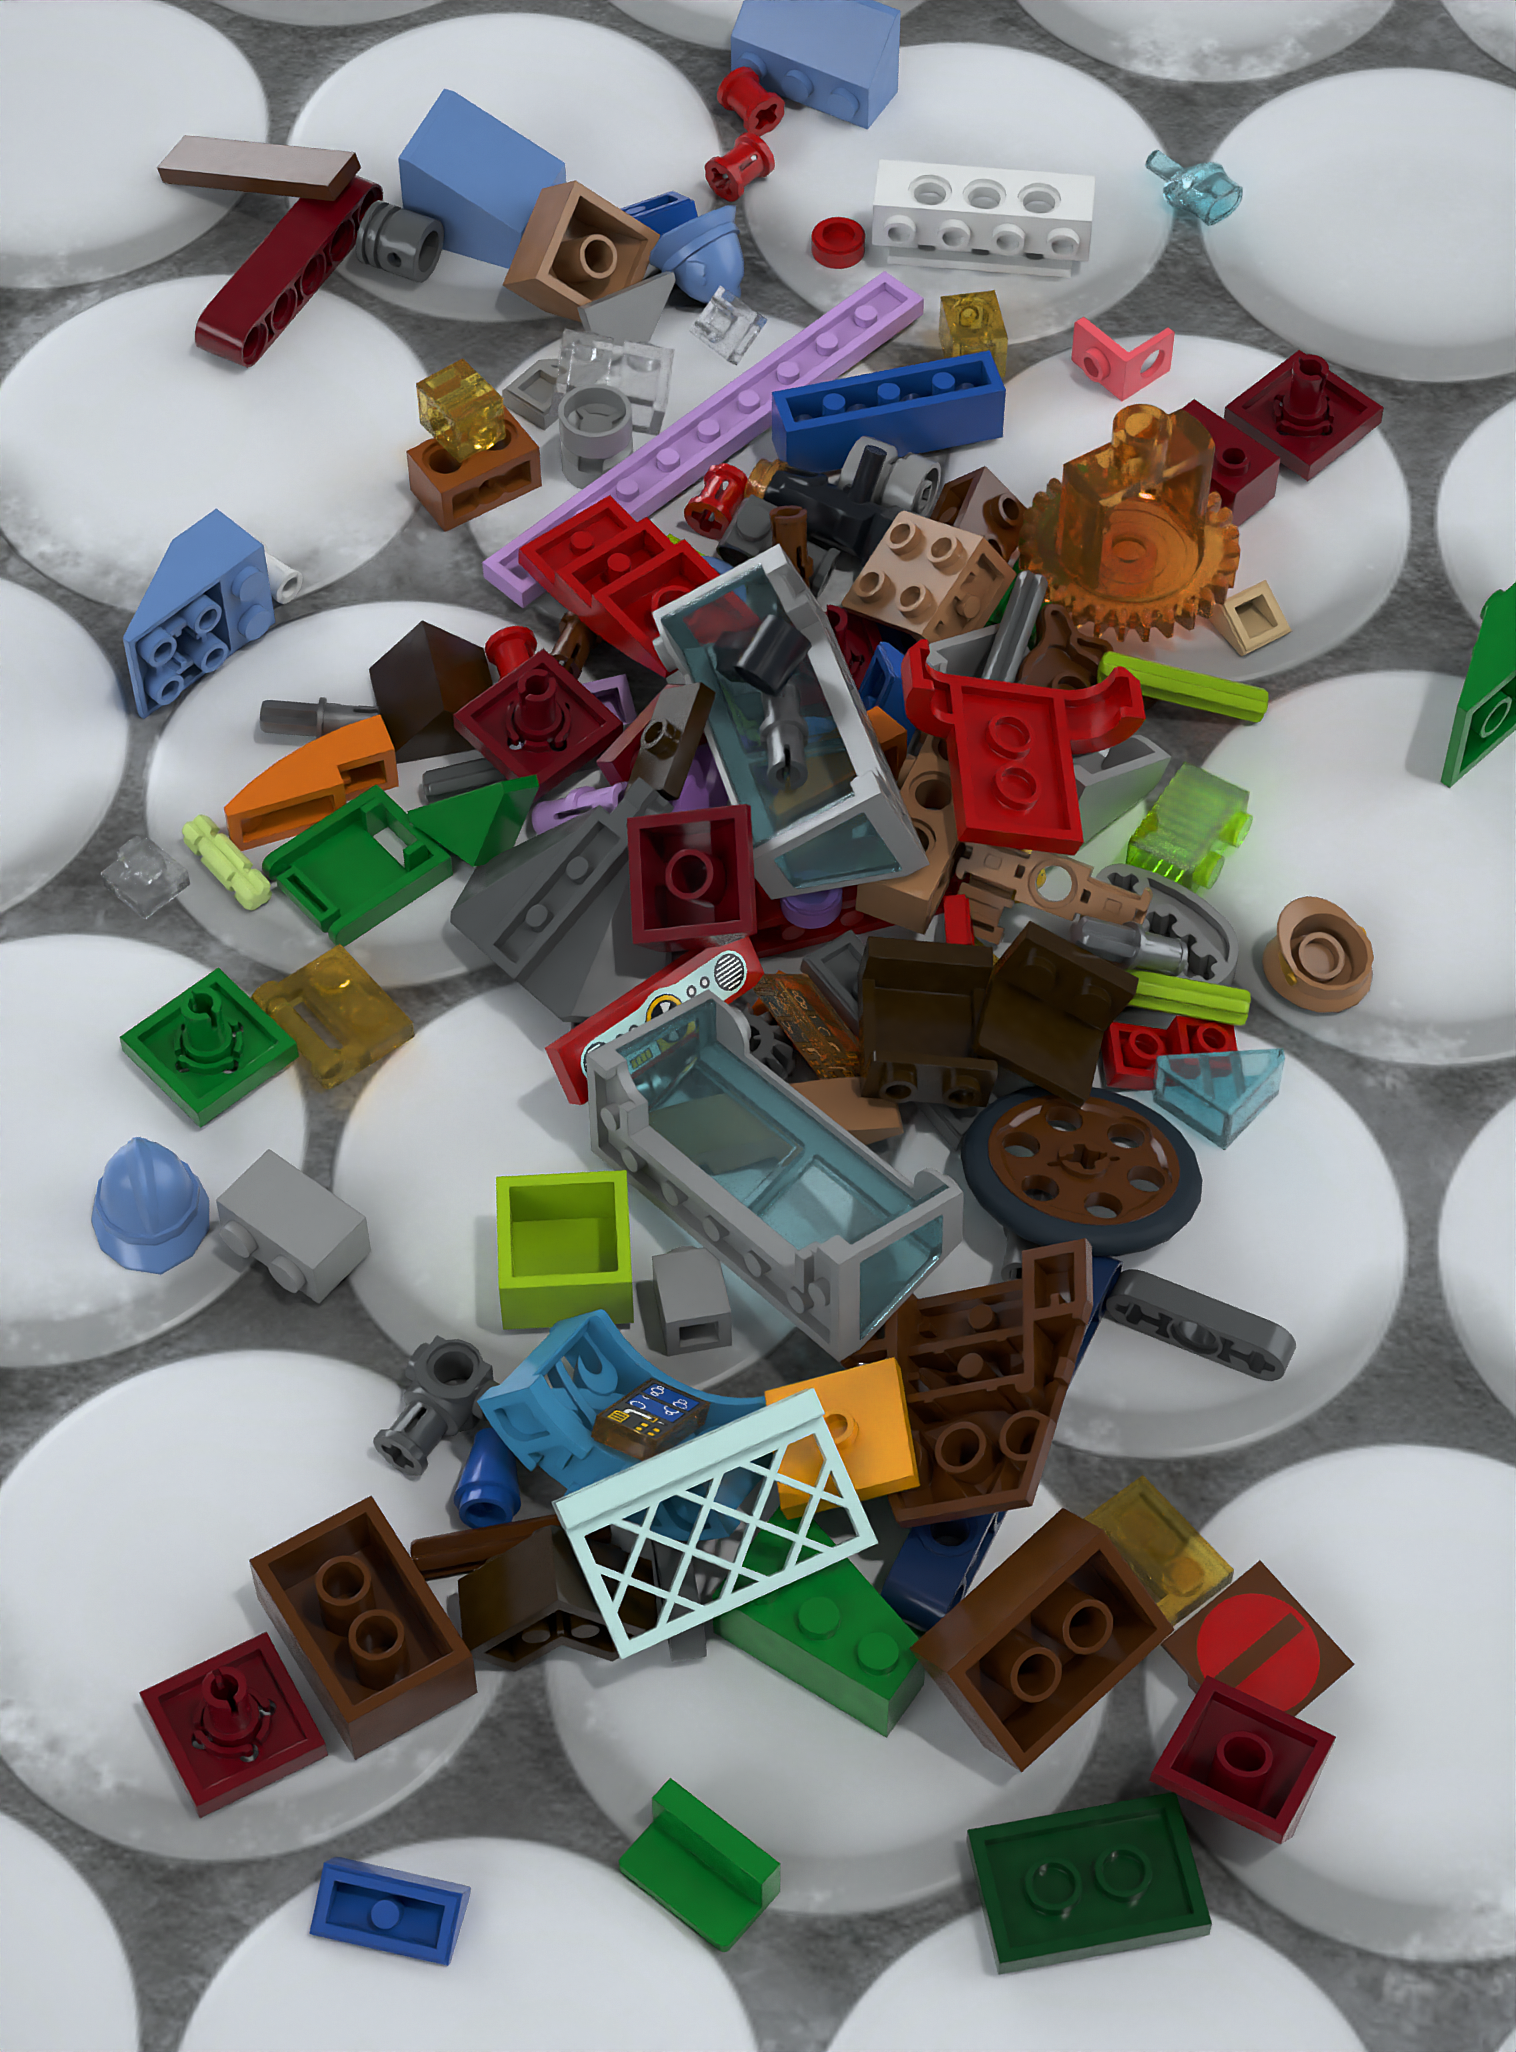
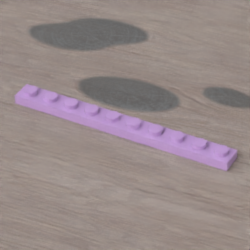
M883 271L483 561L484 578L520 607H526L545 593L546 590L518 563L519 548L609 495L636 522L648 517L704 476L710 466L719 465L772 426V392L836 379L922 316L924 298L886 271Z

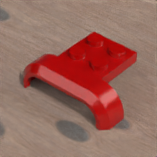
M927 639L919 640L908 649L901 663L905 712L909 721L919 730L932 736L946 738L958 841L1075 856L1084 843L1072 754L1093 753L1111 748L1127 740L1141 727L1146 717L1140 681L1122 666L1115 667L1102 682L1079 690H1063L946 674L934 670L926 663V659L930 654L929 641Z

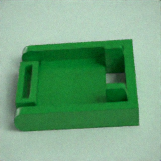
M377 784L272 851L262 862L263 872L271 880L277 881V886L322 932H328L329 939L339 948L347 946L453 875L451 856L433 838L411 824L408 814ZM389 827L408 846L403 849L405 868L373 837L374 835Z

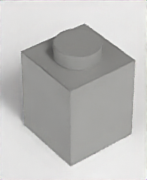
M682 1246L669 1251L667 1254L652 1256L653 1288L667 1356L732 1346L731 1308L720 1260L705 1247L696 1248L693 1246Z

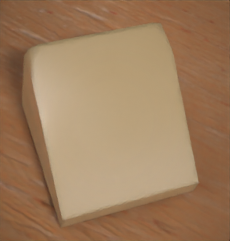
M1266 580L1215 604L1205 611L1209 621L1241 657L1292 632Z

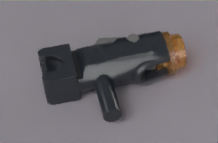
M873 445L865 446L853 483L847 484L843 488L830 483L825 474L790 466L781 459L771 462L762 458L753 468L744 490V498H749L753 494L777 507L800 506L802 510L806 509L807 541L826 551L835 548L863 560L861 563L863 568L898 513L906 511L897 506L888 509L871 501L887 456L885 450Z

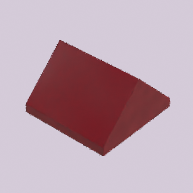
M1207 1675L1152 1770L1149 1781L1281 1845L1293 1837L1333 1748L1336 1736Z

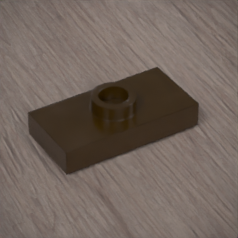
M702 682L663 689L661 691L651 721L642 733L640 740L641 748L623 796L640 777L665 800L672 801L680 798L715 700V691Z

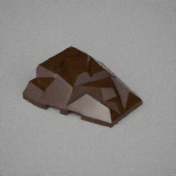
M1086 1238L1023 1250L1021 1279L920 1299L912 1293L860 1350L840 1361L841 1365L847 1370L895 1357L901 1368L920 1483L919 1487L887 1494L895 1520L903 1529L1031 1507L1033 1505L1081 1343L1093 1309L1092 1245ZM898 1276L860 1283V1332L905 1285Z

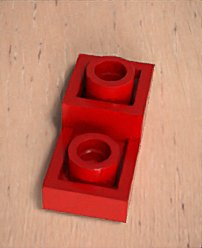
M1176 1015L1167 1029L1112 1022L1103 1035L1101 1051L1107 1087L1136 1090L1196 1089L1234 1083L1242 1076L1234 1025Z

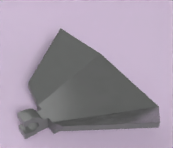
M639 777L611 814L598 805L494 856L487 864L477 866L451 910L450 923L563 1022H584L672 962V952H658L633 944L627 818L670 813L674 807L660 796L653 787Z

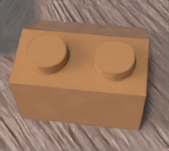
M576 180L542 188L503 286L547 313L582 323L577 307L643 280L650 262V252L658 242L660 234Z

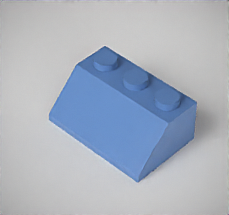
M744 0L731 34V72L743 66L750 67L759 76V84L765 90L862 128L869 129L898 92L901 11L874 0Z

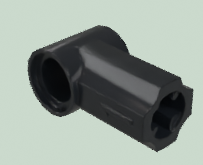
M767 614L757 628L724 631L712 649L717 658L716 671L730 682L748 683L762 693L778 697L812 645L808 638L791 624L774 615Z

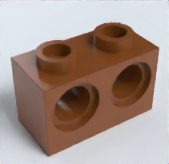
M504 405L482 416H477L469 422L435 438L425 440L420 445L406 451L410 490L444 532L542 486L539 446Z

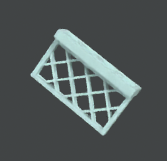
M814 1388L799 1391L551 1502L559 1522L567 1534L621 1659L878 1544L823 1418L825 1412ZM813 1434L824 1459L814 1487L777 1473L787 1446ZM775 1451L768 1469L750 1462ZM737 1467L765 1477L750 1516L714 1502L724 1473ZM829 1474L840 1497L823 1491ZM711 1479L704 1498L686 1491ZM774 1481L811 1495L796 1534L760 1520ZM674 1495L701 1505L687 1544L649 1530L659 1503ZM823 1499L845 1508L857 1536L833 1547L806 1538L819 1500ZM647 1508L641 1526L622 1520ZM710 1509L747 1523L733 1562L696 1549ZM610 1524L637 1534L622 1574L596 1564L584 1537L585 1535ZM756 1527L793 1541L783 1569L769 1576L742 1567ZM646 1538L683 1552L669 1591L631 1577ZM802 1545L819 1551V1553L796 1563ZM692 1556L729 1570L719 1598L704 1605L678 1596ZM601 1574L619 1581L612 1600ZM738 1574L756 1580L732 1592ZM628 1584L665 1598L655 1627L629 1639L617 1613ZM674 1602L693 1609L668 1621Z

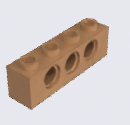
M921 731L919 741L923 746L918 756L909 754L906 757L899 773L897 786L900 789L901 796L930 864L908 876L858 884L856 910L925 935L956 871L958 861L963 856L966 844L965 842L958 841L946 738L932 736ZM926 808H936L939 810H929ZM875 828L874 835L878 837L871 850L863 847L859 851L851 871V876L901 868V865Z

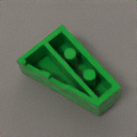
M779 1505L767 1523L796 1534L802 1517L787 1520ZM812 1519L806 1538L829 1547L835 1546L836 1544ZM761 1529L749 1545L742 1567L765 1576L782 1570L793 1541ZM802 1545L796 1563L819 1553V1551ZM844 1558L713 1618V1633L886 1738L924 1686L925 1668L910 1650V1647L919 1638L848 1558ZM738 1574L732 1592L756 1580ZM727 1576L713 1593V1600L719 1598Z

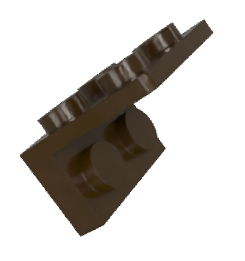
M1029 921L994 965L973 1050L976 1054L988 1060H995L997 1065L1081 1107L1090 1097L1104 1032L1136 995L1139 978Z

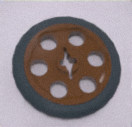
M1040 1086L1019 1089L996 1099L975 1117L963 1138L961 1161L965 1179L980 1206L1000 1225L1025 1240L1041 1246L1086 1238L1092 1245V1256H1122L1146 1251L1168 1241L1192 1219L1201 1202L1203 1179L1195 1152L1182 1133L1161 1114L1137 1100L1110 1090L1092 1087L1089 1099L1083 1106L1079 1107ZM1055 1120L1065 1121L1075 1126L1077 1130L1061 1131L1050 1126L1048 1122ZM1114 1137L1128 1138L1139 1146L1124 1148L1114 1144L1110 1139ZM1020 1146L1029 1149L1034 1155L1031 1157H1018L1010 1154L1004 1148ZM1145 1180L1155 1184L1159 1190L1142 1191L1131 1185L1130 1181ZM1028 1189L1043 1190L1054 1199L1049 1201L1035 1200L1028 1197L1023 1191ZM1092 1206L1105 1207L1113 1211L1117 1216L1112 1218L1097 1217L1088 1212L1086 1208Z

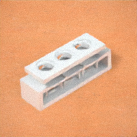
M879 159L873 202L872 245L889 246L887 264L1071 278L1072 260L1089 262L1096 176ZM923 193H935V194H938V195H940V196L920 195V194H923ZM978 197H989V198H992V199H994V200H984V199H975V198H978ZM1032 201H1042V202H1046V203H1048V204H1037V203H1030V202H1032ZM918 244L935 246V250H920L918 249ZM972 249L989 250V254L976 255L972 253ZM1026 253L1043 254V258L1030 259L1026 257Z

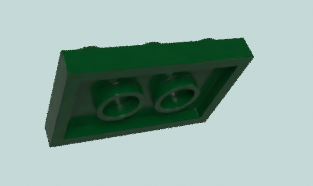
M1174 1792L967 1830L966 1843L998 1975L1210 1935L1212 1926L1210 1914L1177 1794Z

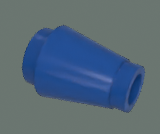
M485 1428L476 1433L474 1444L454 1494L453 1500L456 1508L459 1510V1518L472 1529L512 1522L513 1516L519 1512L521 1507L515 1455L505 1445L494 1428Z

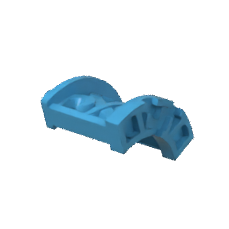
M602 1309L557 1321L550 1328V1334L500 1385L489 1388L477 1400L491 1426L514 1455L531 1472L539 1465L548 1475L568 1489L564 1496L653 1457L637 1458L611 1446L607 1430L601 1421L610 1420L601 1415L652 1380L706 1402L658 1438L665 1441L670 1449L766 1407L765 1396L755 1398L724 1397L694 1389L673 1379L638 1353L623 1337L607 1312ZM563 1356H565L574 1369L572 1379L561 1361ZM546 1374L553 1388H550L544 1378ZM773 1452L750 1462L768 1469ZM741 1467L724 1473L714 1502L736 1510L763 1476ZM711 1479L686 1491L704 1498ZM676 1495L661 1501L650 1526L651 1531L673 1540L688 1541L701 1505ZM647 1508L623 1519L641 1525ZM710 1509L698 1541L729 1537L741 1522Z

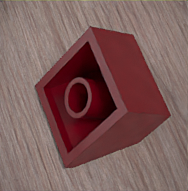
M738 804L627 818L632 938L634 945L658 952H675L721 947L757 933L751 805Z

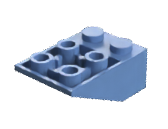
M217 508L171 541L123 636L137 712L143 719L161 706L173 702L184 689L206 673L218 669L225 659L248 642L260 638L275 623L264 545Z

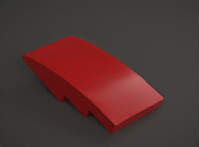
M611 495L519 548L518 563L568 611L578 615L579 620L625 655L664 678H667L679 669L668 672L654 648L652 641L660 637L652 612L720 576L685 539L674 545L648 517L636 522ZM728 582L679 608V611L693 631L702 639L720 636L724 631H740L743 628H748L758 622L759 614Z

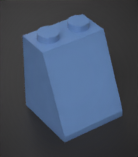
M445 88L398 158L403 209L441 221L444 228L442 249L507 269L510 268L541 189L566 183V170L563 161L458 93Z

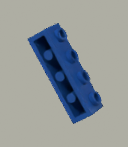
M988 350L772 392V442L783 471L786 465L822 473L842 469L852 447L862 436H869L895 446L898 457H904L909 452L919 454L1003 437L1006 389L992 354Z

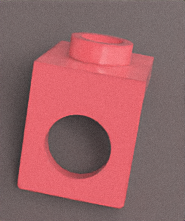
M1082 317L1074 323L1071 359L1083 369L1088 378L1094 382H1099L1118 399L1124 401L1170 371L1175 332L1168 327L1132 351L1127 352L1088 319ZM1159 350L1153 365L1145 372L1140 373L1145 360L1153 352Z

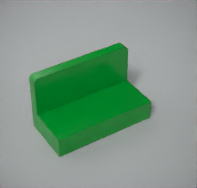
M669 1778L652 1797L653 1822L620 1857L619 1870L719 1951L727 1952L780 1893L781 1864L672 1778Z

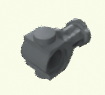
M753 494L749 498L742 500L716 547V551L723 561L735 568L772 547L769 512L777 508V506ZM807 541L808 556L814 561V574L809 577V588L813 596L818 598L834 572L841 551L835 548L826 551ZM762 564L744 572V574L754 579L767 578Z
M437 1335L430 1344L423 1343L415 1350L408 1362L405 1373L406 1377L413 1381L403 1397L407 1407L390 1429H381L374 1437L373 1443L376 1450L389 1464L403 1473L411 1476L422 1475L428 1467L427 1456L443 1435L454 1436L458 1432L473 1429L480 1419L483 1421L488 1420L477 1400L489 1388L500 1384L494 1381L492 1365L483 1361L479 1350L471 1343L460 1339L445 1340ZM452 1378L467 1380L465 1383L457 1386L443 1384Z

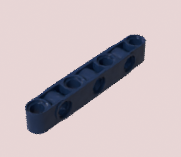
M1092 1256L1093 1309L1081 1343L1070 1384L1107 1310L1106 1301L1119 1274L1122 1272L1123 1261L1110 1256ZM1008 1511L912 1527L890 1569L880 1595L907 1625L923 1632H928L965 1598ZM941 1536H953L963 1541V1543L958 1546L949 1547L941 1545L935 1539Z

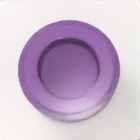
M804 866L790 872L794 884L797 885L838 879L831 871L818 866ZM842 887L780 898L781 911L789 922L801 928L816 929L827 926L841 912Z

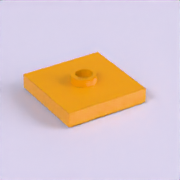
M895 1357L764 1391L766 1406L804 1389H815L825 1412L823 1418L860 1501L920 1486L902 1373ZM813 1434L787 1446L777 1473L814 1487L824 1459ZM829 1474L823 1491L840 1497ZM777 1482L780 1507L787 1520L802 1517L811 1495ZM820 1499L815 1513L841 1506Z

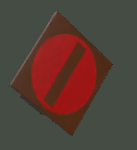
M1261 1560L1160 1644L1187 1674L1188 1686L1195 1694H1197L1208 1675L1294 1717L1355 1665Z

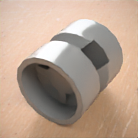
M586 384L576 387L563 397L559 404L562 472L567 481L577 488L584 489L633 453L632 406L626 394L616 387L606 384Z
M862 436L857 440L843 465L838 486L843 488L845 485L853 483L866 445L879 447L887 452V456L871 501L888 509L897 506L913 514L927 517L939 487L941 477L939 463L909 452L903 458H899L895 446L869 436Z

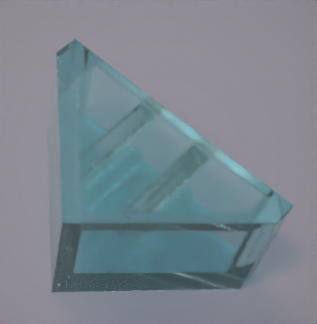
M1283 1048L1157 1056L1152 1087L1153 1102L1223 1150H1226L1279 1094L1285 1062Z

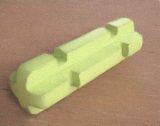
M198 815L193 821L186 822L182 828L184 843L195 855L203 856L201 862L227 890L231 892L236 891L234 897L245 909L256 910L261 904L267 903L271 899L270 882L259 870L251 869L253 866L251 861L225 834L218 833L220 828L210 817Z

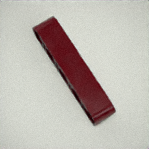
M355 175L335 201L299 198L205 307L196 324V346L246 368L252 367L354 248L359 226L366 211L377 200L383 201L382 186Z

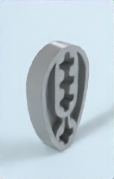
M1112 864L1103 868L1097 874L1096 879L1139 895L1143 894L1146 887L1152 890V901L1142 927L1146 932L1153 930L1158 935L1169 932L1170 938H1179L1182 942L1186 943L1188 953H1190L1189 963L1186 962L1185 968L1177 977L1224 986L1232 985L1239 954L1237 935L1228 920L1206 900L1183 885L1158 873L1128 864ZM1188 966L1196 976L1192 978L1187 977ZM1136 967L1134 968V969H1138V970L1148 971V970H1144V969H1140V968H1136ZM1205 972L1209 973V980H1205L1200 975Z

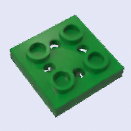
M219 967L119 1037L122 1051L200 1128L299 1057L297 1042ZM234 1066L238 1067L233 1073L227 1074L223 1072L226 1069H232ZM183 1068L189 1070L188 1072H180Z

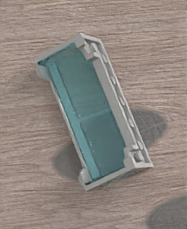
M780 544L771 547L652 612L660 637L652 642L668 672L678 668L685 679L686 685L702 682L716 692L704 733L731 805H751L754 879H757L771 900L904 877L930 864L828 617ZM767 614L774 615L791 624L805 635L812 645L789 679V681L794 682L799 687L801 694V716L807 722L809 732L808 745L804 748L808 778L801 787L791 790L789 772H784L785 790L777 789L769 782L767 774L769 768L768 753L761 746L760 726L765 720L761 691L748 683L730 682L716 671L717 658L712 649L724 631L757 628ZM784 688L779 697H785Z
M709 989L586 1054L591 1151L614 1171L627 1170V1182L838 1362L860 1350L962 1241L964 1191L960 1189L950 1176L941 1174L931 1168H925L916 1174L914 1184L750 1054L749 1040L751 1038V1028L748 1020L738 1008L730 1007Z

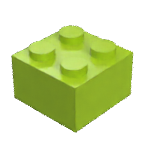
M627 1170L496 1177L498 1283L503 1330L552 1327L557 1321L599 1309L605 1310L614 1324L634 1323Z

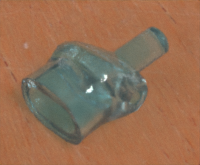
M1154 150L1146 160L1145 167L1166 181L1163 187V196L1166 202L1175 209L1193 213L1207 226L1214 225L1227 218L1237 209L1242 200L1243 187L1229 178L1223 166L1218 162H1203L1184 168L1159 150Z

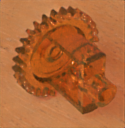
M1134 404L1121 409L1113 419L1111 442L1063 464L1062 484L1058 479L1051 478L1047 484L1046 493L1042 491L1037 492L1033 498L1032 507L1025 510L1023 526L1019 532V570H1030L1034 574H1042L1046 577L1048 586L1042 604L1052 602V604L1062 606L1068 613L1072 612L1071 618L1076 629H1079L1088 621L1093 622V637L1100 638L1108 627H1113L1118 642H1124L1129 630L1135 629L1142 642H1149L1150 629L1156 627L1167 639L1172 638L1175 622L1188 631L1194 629L1196 615L1210 619L1213 616L1214 603L1224 605L1227 599L1228 588H1234L1241 551L1238 544L1239 529L1236 525L1232 524L1233 515L1231 509L1228 507L1221 509L1222 499L1218 492L1209 494L1215 444L1208 430L1194 416L1183 409L1167 414L1162 409L1149 404Z

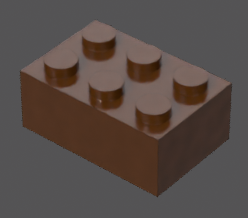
M372 1495L249 1560L259 1602L355 1760L478 1693L473 1655Z
M1062 1508L910 1647V1650L983 1747L1020 1772H1023L1175 1629L1104 1530Z

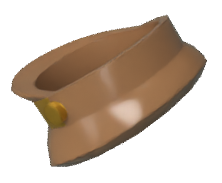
M1305 896L1287 904L1279 915L1277 935L1267 943L1263 952V970L1269 983L1282 997L1298 1007L1311 1011L1340 1012L1357 1005L1370 991L1373 978L1372 963L1374 955L1365 929L1359 926L1342 908L1323 898Z

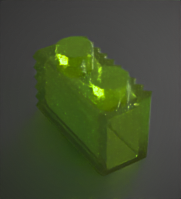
M1183 762L1180 770H1177L1175 777L1171 779L1169 786H1166L1163 794H1160L1158 801L1154 803L1152 810L1148 811L1146 818L1142 820L1140 827H1137L1134 835H1131L1128 842L1125 864L1158 873L1183 885L1193 893H1196L1200 886L1208 890L1211 889L1224 865L1225 857L1222 854L1228 845L1235 848L1240 847L1250 830L1253 821V815L1247 813L1250 791L1188 762Z

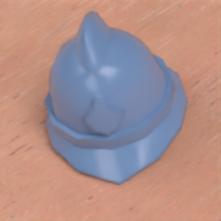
M727 205L713 210L663 234L650 252L649 264L660 269L662 273L665 271L673 272L676 279L675 284L687 295L700 302L718 303L729 307L734 306L740 300V283L744 276V259L738 239L740 231L735 224L736 206Z
M132 1138L126 1145L118 1149L107 1162L104 1174L98 1181L91 1221L99 1246L104 1253L125 1269L160 1275L193 1257L210 1228L209 1197L198 1176L192 1173L187 1163L180 1160L168 1148L146 1138Z

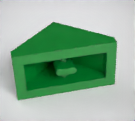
M536 775L501 781L407 812L411 824L472 867L487 864L494 856L514 847L538 791L539 783Z

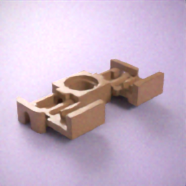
M965 842L966 848L963 856L958 861L955 872L961 880L966 877L967 872L972 875L969 883H961L957 895L965 894L966 898H969L974 936L997 945L1002 943L1005 928L998 926L1004 907L1012 909L1015 903L1014 900L1073 921L1078 913L1080 914V919L1083 916H1089L1120 925L1128 921L1143 925L1153 897L1152 890L1149 887L1144 888L1142 895L1091 877L1094 869L1093 866L1057 853L1032 850L1031 854L1016 848ZM1055 865L1062 867L1068 872L1071 877L1072 886L1066 898L1052 901L1041 895L1037 887V877L1043 868ZM1014 890H1016L1017 892L1014 900H1011Z

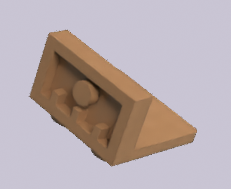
M901 511L844 597L842 606L849 613L910 634L917 642L921 639H927L930 644L983 628L1017 574L983 536L917 514Z

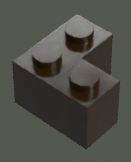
M549 1525L535 1530L531 1537L502 1554L490 1557L484 1565L458 1580L462 1639L474 1659L516 1672L561 1645L612 1662L620 1658L562 1526ZM585 1537L596 1564L621 1574L623 1573L630 1554L629 1552L622 1550L618 1545L601 1543ZM639 1556L631 1577L655 1586L652 1560ZM601 1574L612 1600L619 1581ZM629 1584L617 1612L628 1639L655 1627L658 1620L656 1595Z

